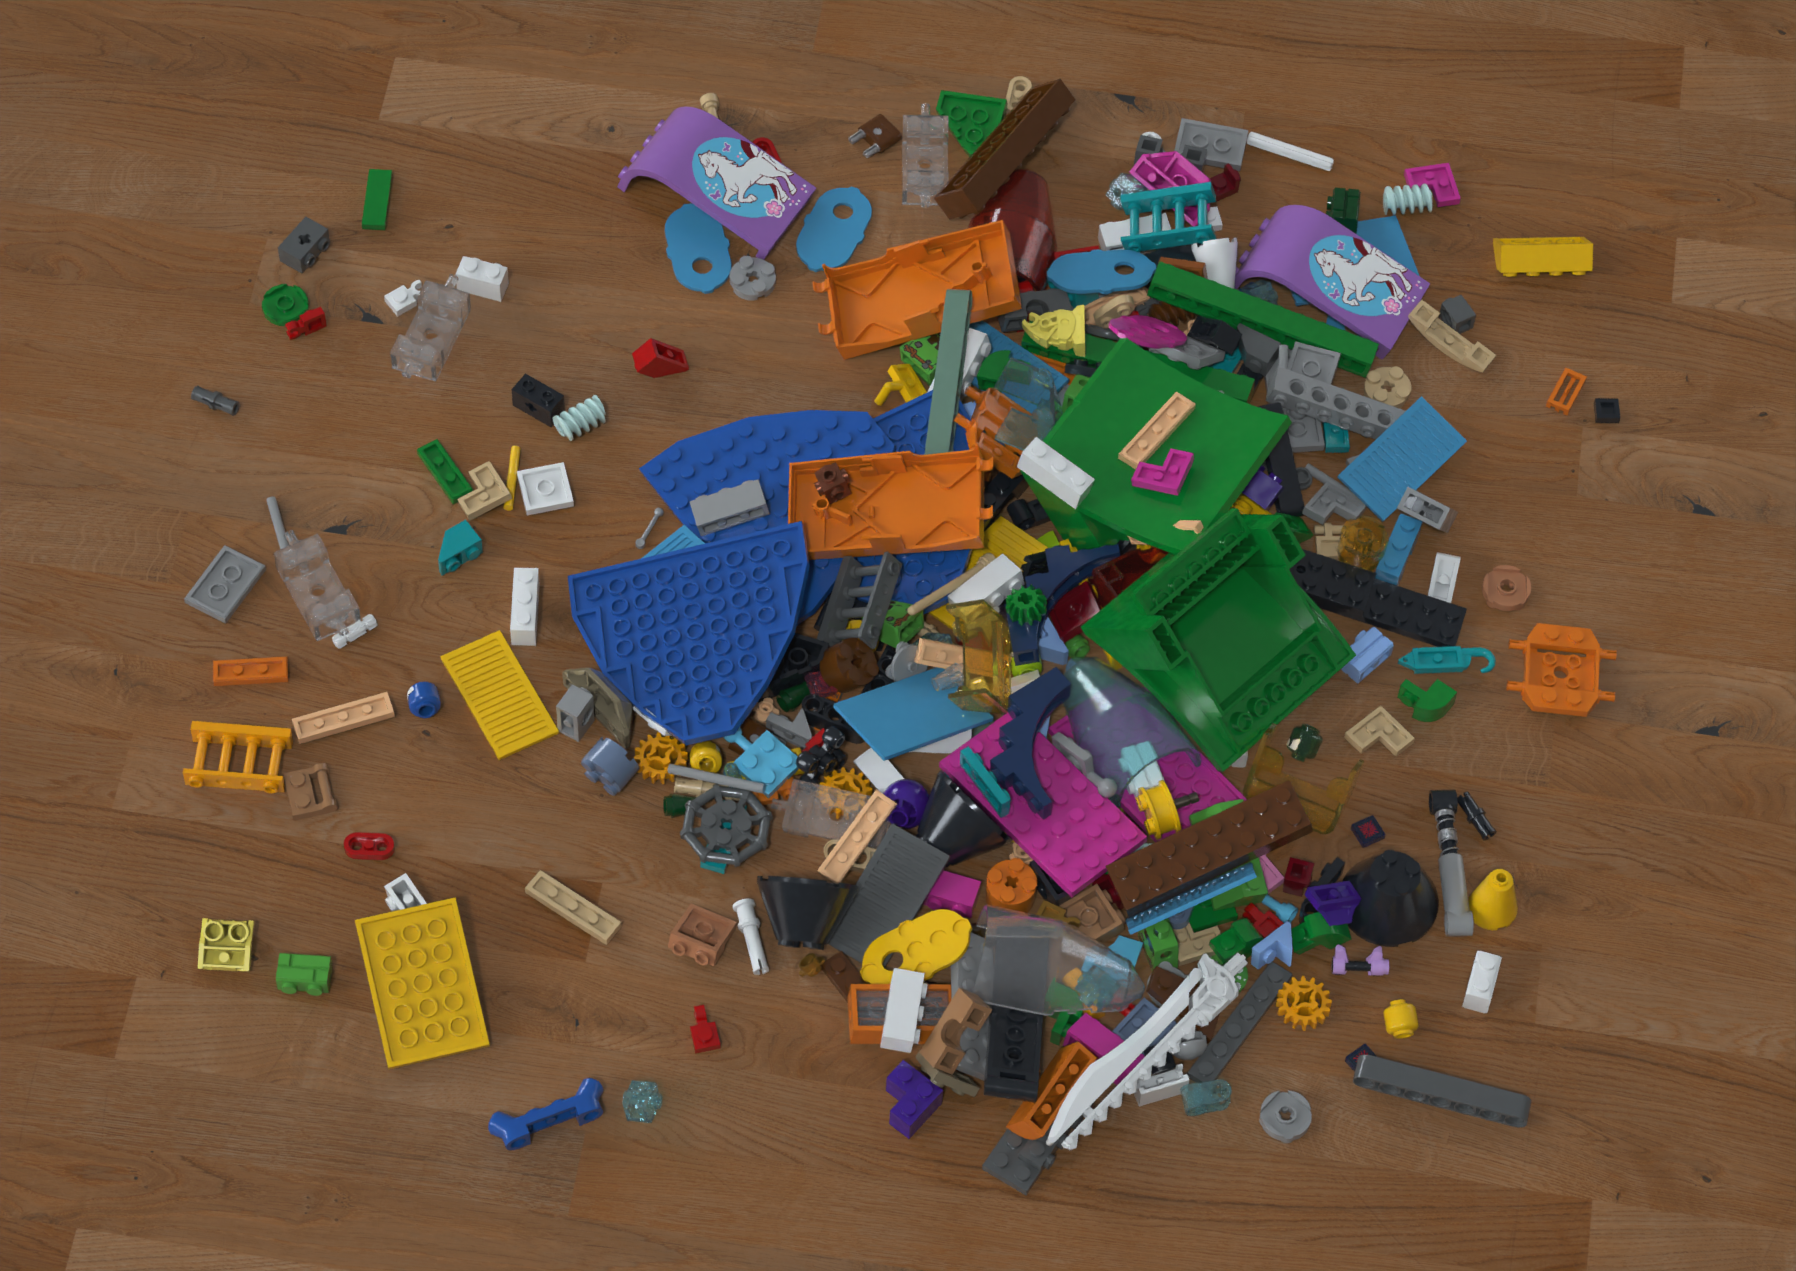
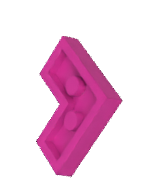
M1449 163L1405 169L1404 177L1410 189L1414 184H1417L1419 188L1422 184H1427L1429 189H1432L1437 207L1460 204L1461 198Z
M1170 449L1163 466L1139 462L1131 479L1132 486L1178 496L1193 464L1194 453Z

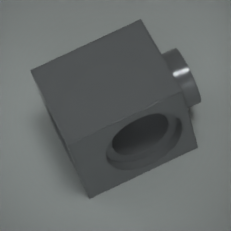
M1459 295L1455 298H1448L1441 304L1439 318L1461 334L1474 327L1476 314L1464 297Z

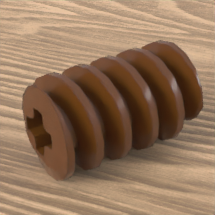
M1160 301L1159 304H1152L1148 311L1149 317L1166 323L1171 322L1174 326H1178V318L1182 323H1186V315L1190 320L1195 319L1194 313Z

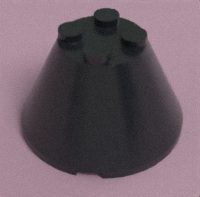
M942 770L937 773L917 829L918 834L916 837L950 856L945 867H948L950 864L952 866L1008 845L1013 841Z
M1386 850L1383 854L1365 859L1353 866L1342 880V882L1350 881L1362 898L1354 910L1352 923H1349L1348 927L1367 942L1385 947H1398L1399 944L1411 941L1413 943L1427 934L1436 920L1439 908L1436 887L1431 878L1420 867V864L1407 854Z
M757 876V884L775 938L778 940V945L784 947L800 948V943H802L805 948L824 950V945L828 944L858 892V886L846 883L836 884L827 883L824 880L768 876V879H765L763 876Z

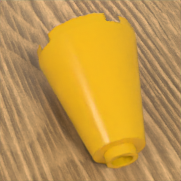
M1504 869L1493 870L1470 894L1468 899L1469 909L1472 911L1475 924L1483 929L1494 931L1498 930V928L1510 926L1515 920L1518 905L1513 877L1508 871Z

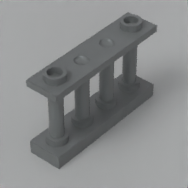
M884 552L880 565L862 566L852 556H844L817 639L828 642L830 647L841 642L843 639L859 638L871 649H875L902 563L889 552ZM877 575L874 586L859 587L863 576ZM870 596L867 607L852 608L856 597ZM863 617L860 628L846 629L849 618Z

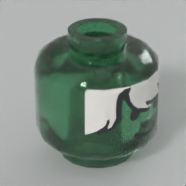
M1305 723L1294 727L1286 745L1292 752L1291 757L1302 762L1306 758L1314 759L1323 742V738L1319 734L1320 730Z

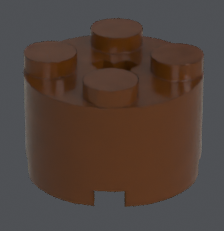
M848 638L828 647L823 652V660L820 661V672L825 683L829 687H835L838 689L837 692L847 693L868 684L879 672L872 649L858 638Z

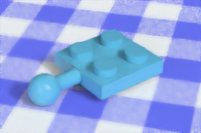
M740 727L734 735L723 737L727 742H736L745 750L732 763L733 768L747 780L765 784L763 794L768 798L799 769L796 766L798 756L768 730L753 744L742 735Z

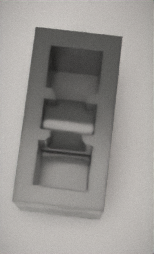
M305 217L279 245L280 262L303 273L315 263L319 254L326 251L329 247L328 229Z

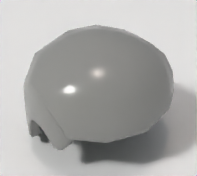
M1195 1031L1194 1039L1187 1041L1181 1038V1043L1179 1044L1180 1052L1172 1055L1181 1060H1193L1201 1056L1207 1048L1206 1035H1203L1201 1031Z

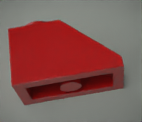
M652 338L632 353L637 372L652 378L689 370L684 350Z

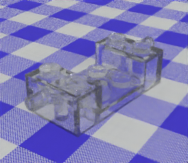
M925 103L921 104V115H903L902 205H921L923 208L926 205V208H928L930 205H938L934 197L949 181L948 116L930 115V104L926 103L925 111ZM922 163H928L930 167L922 168L919 165Z
M450 274L445 285L428 280L425 281L417 297L418 310L405 336L399 334L390 352L392 369L402 371V376L405 378L406 376L411 378V375L437 381L471 310L470 294L454 288L459 280L456 275L453 277V274ZM429 333H435L438 335L436 338L428 339L425 337Z
M289 530L290 534L287 531L284 536L290 545L273 552L276 569L316 641H319L339 632L340 636H344V633L347 635L349 633L347 627L358 620L361 621L359 606L349 588L345 590L329 561L328 551L320 536L315 534L304 540H298L293 530ZM315 589H322L325 591L320 596H314L312 594V592Z
M793 779L788 802L773 798L771 809L785 811L782 829L785 833L807 838L809 835L830 840H840L871 796ZM835 808L841 809L844 812L843 818L839 821L831 820L829 817L831 810ZM889 817L867 847L878 848L891 826Z

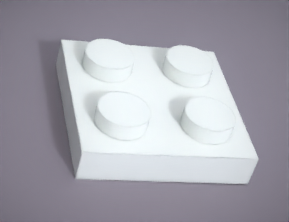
M564 462L517 471V478L527 516L574 506Z

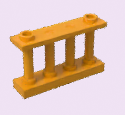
M192 721L190 729L193 742H198L193 769L183 768L185 785L195 788L207 786L257 790L270 794L277 792L285 793L283 776H278L282 750L292 749L293 737L290 728ZM210 743L223 744L218 771L203 770L207 746ZM234 745L247 746L243 773L228 772L232 746ZM259 747L272 748L268 775L253 774L257 748Z

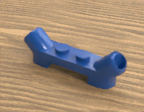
M593 1078L583 1079L576 1095L571 1098L555 1100L547 1107L531 1109L525 1115L517 1118L500 1111L493 1113L488 1124V1130L491 1135L503 1139L507 1150L525 1147L531 1144L530 1134L575 1117L579 1126L599 1118L603 1114L599 1099L604 1089L601 1083Z

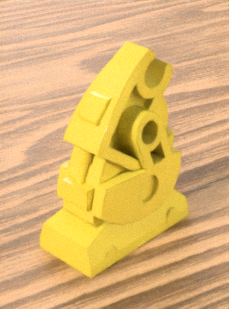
M1084 305L1077 306L1073 311L1060 309L1046 312L1040 316L1031 312L1029 320L1033 321V323H1028L1025 319L1022 321L1024 331L1033 341L1044 348H1048L1051 345L1066 351L1073 348L1076 356L1085 357Z

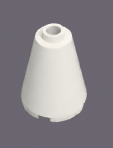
M1229 238L1204 241L1200 247H1197V243L1191 245L1196 262L1205 263L1208 279L1235 289L1237 238H1233L1231 242Z

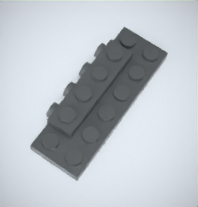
M1081 1115L1052 1146H1048L1046 1140L1053 1123L1045 1135L1036 1140L1025 1139L1007 1129L983 1163L982 1170L1022 1194L1027 1195L1045 1168L1049 1170L1056 1159L1054 1154L1058 1148L1061 1150L1064 1148L1061 1144L1068 1137L1071 1129H1076L1081 1123L1083 1116Z

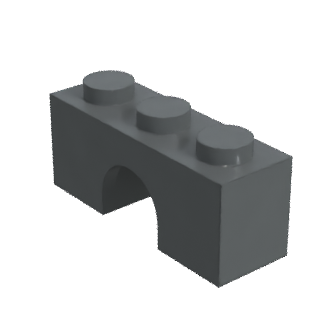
M1140 135L1135 152L1134 165L1143 154L1166 152L1162 147L1163 139ZM1185 145L1181 155L1203 172L1207 149Z
M1051 288L1043 291L1020 293L1022 309L999 315L997 318L1001 332L1023 330L1022 321L1024 319L1027 321V314L1031 312L1042 315L1046 312L1060 309L1073 310L1067 292Z

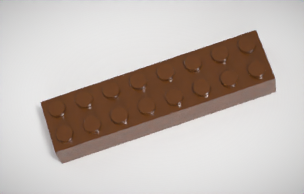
M1061 79L1031 87L934 197L949 220L957 217L961 219L968 214H978L986 207L984 204L997 195V189L1010 180L1009 176L1022 166L1021 162L1024 158L1030 156L1034 152L1033 148L1047 137L1045 134L1058 125V119L1070 111V106L1075 101V98Z
M1290 780L1105 867L1130 918L1308 835L1313 830Z

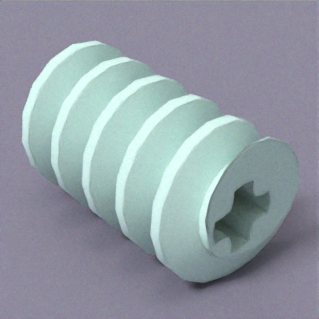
M1414 184L1411 189L1408 185H1404L1402 189L1398 185L1393 190L1390 186L1385 187L1383 193L1385 215H1387L1388 209H1391L1392 214L1395 215L1397 208H1400L1401 213L1405 214V210L1408 207L1411 214L1414 213L1415 207H1418L1419 212L1423 213L1424 206H1427L1429 213L1432 212V192L1427 184H1422L1420 188L1417 184Z
M593 395L592 399L587 398L584 404L578 403L576 408L570 407L568 412L562 411L560 417L555 415L553 422L559 434L563 437L566 436L572 441L574 439L573 432L580 437L582 435L581 428L589 432V424L597 428L598 419L601 423H606V414L597 395Z

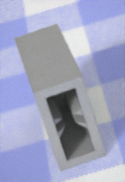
M1407 487L1397 509L1446 533L1449 532L1458 514V511L1410 487Z

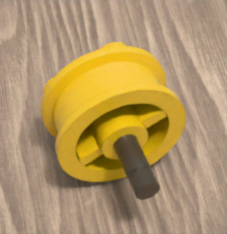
M1164 780L1158 781L1157 786L1146 790L1144 787L1138 788L1139 795L1135 798L1139 811H1144L1146 817L1144 826L1147 834H1153L1156 840L1161 839L1162 834L1175 830L1176 833L1181 831L1177 809L1190 805V803L1199 802L1196 792L1173 800Z

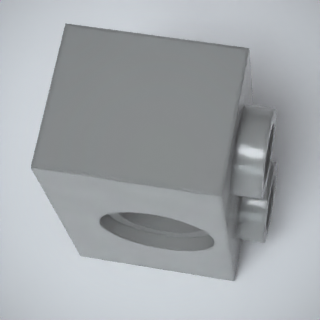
M572 684L556 705L559 732L579 742L595 721L593 695L583 687L578 688Z

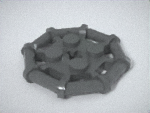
M713 784L711 789L692 801L688 800L686 802L685 817L680 836L696 852L701 862L706 863L708 861L739 867L740 863L768 847L767 838L770 821L773 819V816L755 797L753 791ZM722 796L738 798L740 800L738 803H735L733 800L722 801ZM715 798L716 804L706 810L701 808V806ZM747 803L752 807V809L757 813V815H749V813L744 809ZM695 816L701 818V826L699 828H693ZM724 822L731 823V830L727 828L721 829L720 827ZM753 825H759L758 836L751 835ZM702 836L708 846L704 847L697 838ZM746 843L750 844V846L746 847L738 853V848L745 845ZM724 848L726 849V851H729L730 854L716 853L714 852V850Z

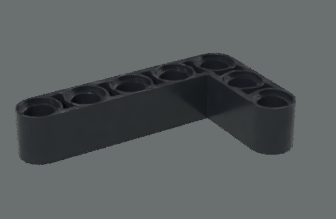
M1280 402L1257 406L1284 414ZM1286 430L1265 459L1268 475L1272 472L1283 480L1280 485L1284 487V490L1274 502L1276 512L1301 517L1304 516L1302 514L1304 502L1288 430Z
M887 644L877 663L879 667L878 674L874 676L871 682L865 685L861 694L895 682L886 676L884 670L892 663L893 657L896 654V648ZM815 694L804 697L802 708L808 725L820 730L822 728L826 730L830 726H835L845 734L846 741L854 744L865 742L833 708L836 702Z

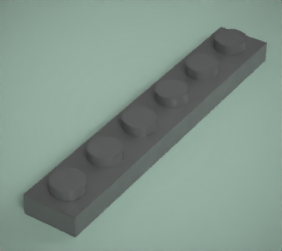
M1274 962L1268 964L1209 1043L1204 1053L1188 1071L1189 1079L1207 1090L1211 1088L1278 998V990H1282L1283 983H1289L1292 973Z

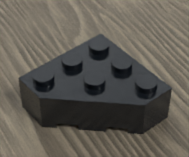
M795 633L768 688L758 702L763 701L764 698L776 697L783 689L801 684L804 681L810 683L821 678L820 661L823 660V652L829 647V643Z

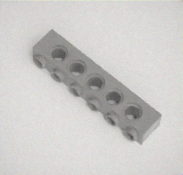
M1279 366L1269 379L1266 395L1267 402H1280L1282 407L1296 411L1298 414L1307 415L1321 422H1327L1344 430H1350L1373 439H1377L1406 412L1394 406Z

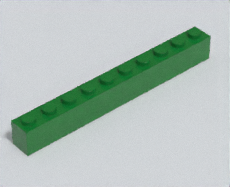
M1159 261L1147 296L1197 315L1222 320L1235 329L1241 323L1280 342L1281 345H1287L1290 350H1293L1296 341L1341 353L1338 368L1366 378L1379 345L1367 338L1357 336L1346 330H1341L1325 322L1317 321L1303 314L1283 308L1280 305L1272 304Z
M1025 332L1021 341V347L1030 353L1063 363L1074 361V358L1087 359L1090 364H1096V362H1103L1117 342L1085 333V357L1075 355L1073 348L1068 351L1060 350L1052 345L1044 348L1033 341ZM1147 351L1192 379L1250 404L1254 392L1255 379L1208 366L1201 367V369H1192L1187 366V363L1172 361L1166 355Z

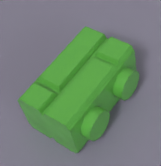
M279 953L276 973L277 989L287 994H294L297 991H305L314 996L329 993L333 969L331 956Z

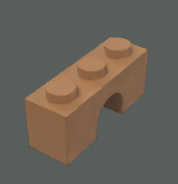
M959 988L919 1053L933 1068L953 1075L966 1054L960 1047V1038L963 1031L968 1027L980 1031L992 1009L978 995Z

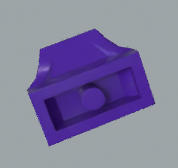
M1350 881L1308 887L1304 894L1315 909L1322 914L1329 926L1352 923L1354 910L1362 899Z

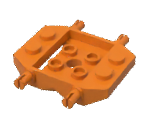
M969 385L964 394L977 403L971 420H968L960 413L953 420L965 428L969 450L978 443L984 460H990L993 457V466L998 471L1003 472L1011 479L1022 475L1017 467L1020 457L1014 453L1017 452L1021 455L1035 437L1043 441L1046 430L1045 425L1036 416L997 389L988 388L985 392L979 393ZM994 439H998L999 441H1001L1002 443H1004V444H1005V447H1004L1003 445H1001L1000 443H998L997 441H995Z
M1537 623L1526 640L1509 639L1508 649L1523 650L1524 676L1522 682L1507 680L1506 691L1521 692L1522 700L1532 711L1587 717L1596 704H1599L1600 700L1615 701V692L1601 691L1599 689V662L1601 659L1615 661L1617 650L1600 648V644L1591 629ZM1543 649L1585 654V657H1579L1575 654L1561 655L1555 654L1553 652L1542 653L1537 652V650ZM1562 671L1567 677L1558 678L1554 672Z

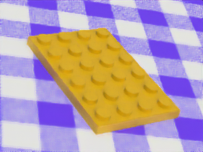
M456 897L355 920L388 1070L490 1047Z

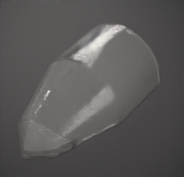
M985 905L979 915L976 927L985 928L986 932L981 962L972 993L978 995L986 1004L1047 1016L1053 1015L1054 1012L1067 1011L1068 1014H1076L1080 1010H1090L1091 1013L1123 1011L1131 1002L1142 998L1145 985L1132 962L1066 922L991 905Z

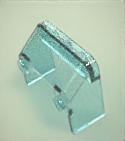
M1011 357L994 388L1035 404L1037 409L1031 415L1011 408L995 435V440L1024 451L1035 437L1041 441L1044 440L1063 415L1052 374L1044 368L1039 369Z

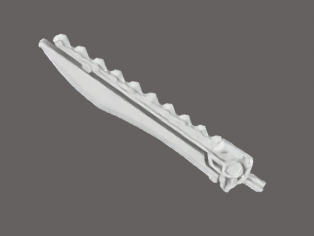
M1207 953L1203 954L1198 962V968H1194L1174 993L1141 1028L1108 1054L1090 1064L1078 1078L1057 1113L1046 1144L1052 1146L1083 1115L1085 1119L1061 1144L1065 1149H1069V1151L1076 1149L1078 1134L1084 1137L1091 1135L1093 1120L1099 1123L1107 1120L1108 1106L1113 1109L1121 1107L1123 1093L1128 1095L1136 1093L1137 1079L1143 1080V1082L1151 1079L1152 1065L1157 1066V1068L1165 1066L1167 1052L1172 1054L1180 1052L1179 1044L1181 1043V1038L1187 1041L1194 1039L1196 1025L1201 1027L1209 1025V1022L1238 997L1239 990L1234 976L1248 964L1245 960L1246 957L1243 954L1236 953L1226 964L1221 966L1209 958ZM1200 981L1199 987L1189 998V992ZM1189 1005V1012L1093 1110L1090 1106Z

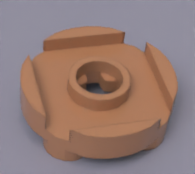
M1500 565L1493 568V571L1485 575L1482 584V593L1486 599V604L1490 608L1502 611L1521 610L1531 593V582L1527 575L1525 577L1520 573V569L1510 565ZM1506 584L1510 589L1513 590L1507 592L1502 590L1501 588H1503V586Z

